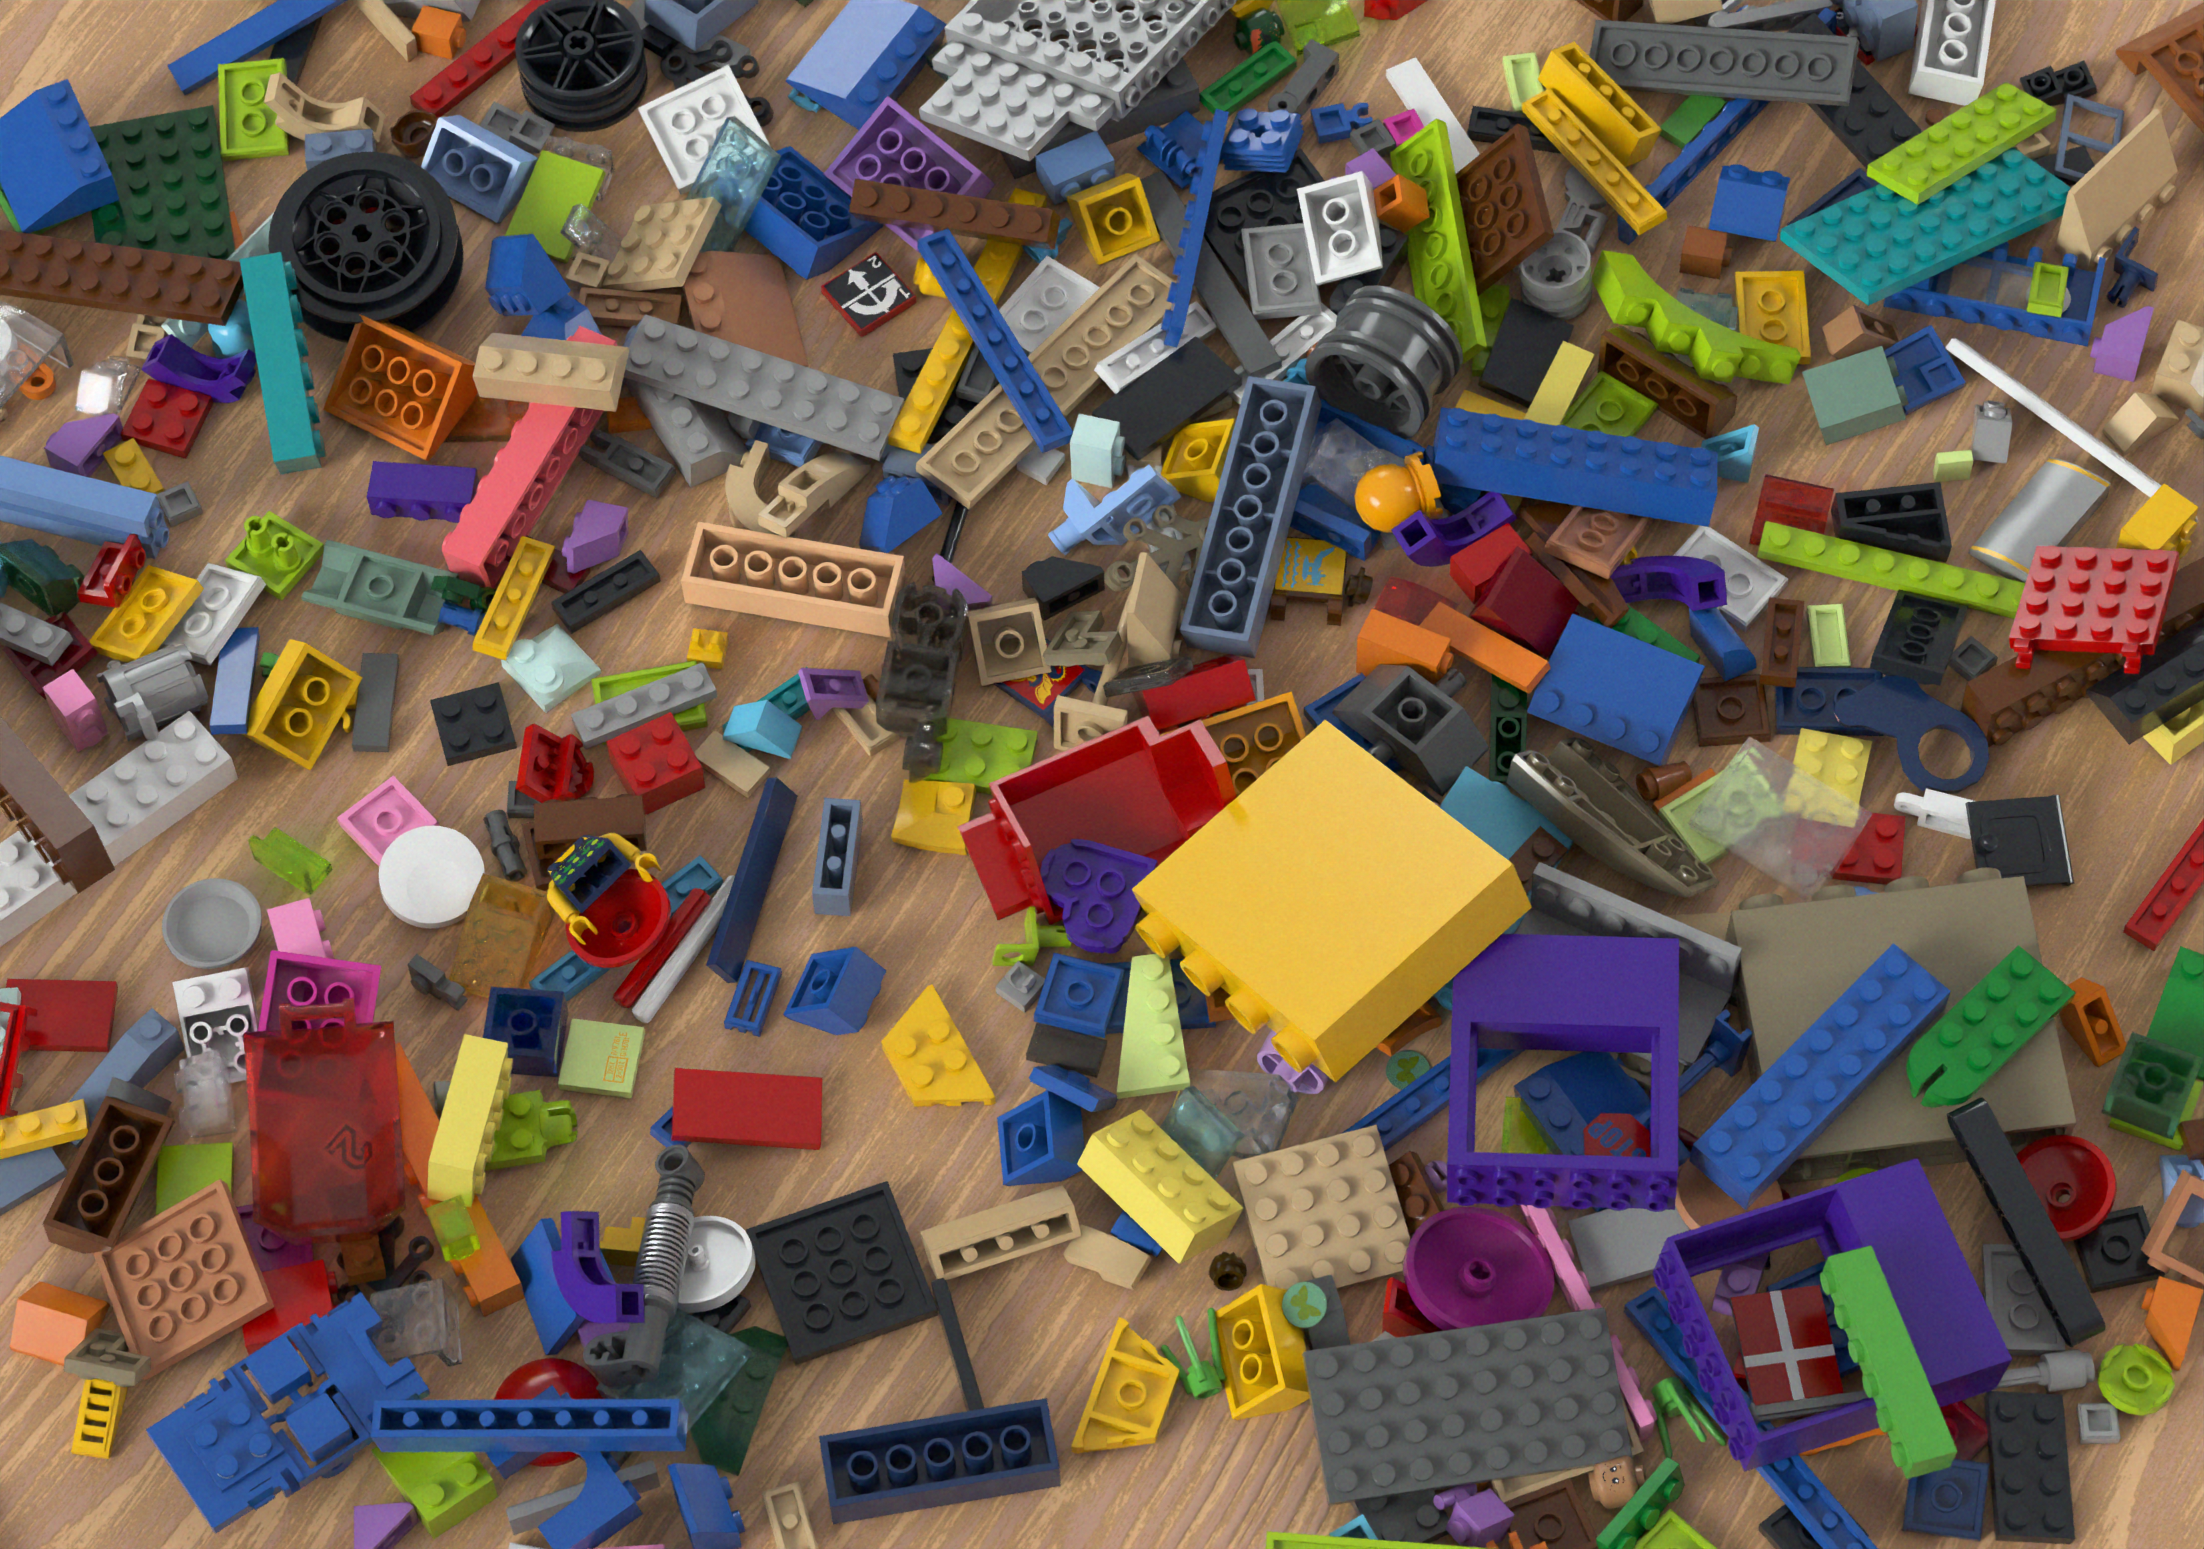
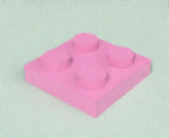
M394 775L337 817L341 828L378 866H380L381 859L389 845L403 833L422 826H439L438 821Z

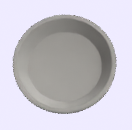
M220 878L197 881L183 888L168 904L162 920V933L170 952L183 963L201 969L221 968L240 960L253 948L262 928V914L254 895L241 884Z

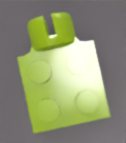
M540 1090L509 1094L508 1099H503L501 1109H504L501 1126L499 1131L495 1130L493 1137L495 1146L490 1163L486 1162L484 1171L546 1162L545 1155L549 1148L576 1141L578 1131L572 1130L574 1127H577V1117L574 1108L571 1107V1102L569 1100L544 1102Z

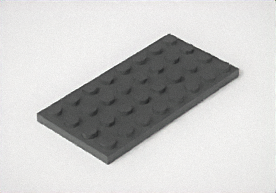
M1605 1307L1304 1351L1302 1354L1328 1506L1591 1467L1600 1462L1624 1455L1633 1458Z

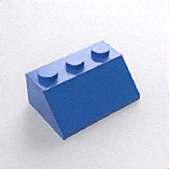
M534 234L497 236L492 240L485 289L490 295L488 300L497 313L504 316L540 315L571 291Z

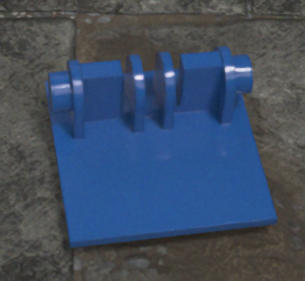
M1186 110L1164 128L1150 125L1144 132V135L1147 137L1146 141L1139 145L1137 150L1183 190L1191 184L1194 173H1200L1201 168L1195 167L1199 148H1205L1206 141L1200 140L1204 125ZM1220 153L1219 162L1223 160V159L1221 158V156H1222L1221 153Z

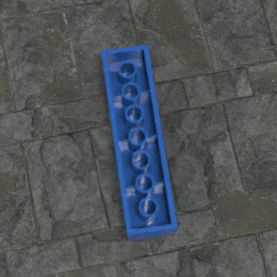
M1441 407L1434 437L1432 470L1437 483L1709 527L1717 496L1718 452L1700 447L1678 446L1669 442L1641 440L1633 436L1623 437L1605 434L1601 431L1569 428L1565 425L1555 426L1537 423L1528 419L1518 420L1501 417L1496 414H1481L1465 411L1460 408Z
M1893 943L1693 1144L1689 1161L1742 1208L1747 1210L1945 1009L1951 991Z

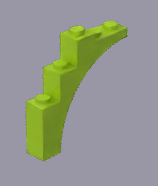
M1602 250L1592 274V282L1614 324L1645 328L1656 351L1688 355L1700 379L1731 383L1734 377L1789 385L1801 358L1797 348L1777 345L1744 335L1698 314L1657 285L1642 269L1634 255Z

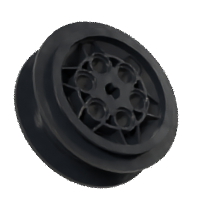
M355 152L336 156L319 163L302 174L287 189L274 211L270 224L269 253L281 252L285 262L291 261L298 289L292 290V295H297L298 302H300L303 322L314 331L340 342L348 343L355 324L363 322L359 314L379 322L387 320L412 333L416 332L431 322L448 304L459 284L464 261L463 243L448 195L438 181L425 169L396 155L382 152ZM371 207L378 208L373 213H365ZM336 219H345L341 224H332ZM395 227H404L399 232H390ZM330 249H338L337 253L333 255H325ZM389 257L397 258L392 263H383ZM357 268L364 269V271L360 274H350L353 270Z

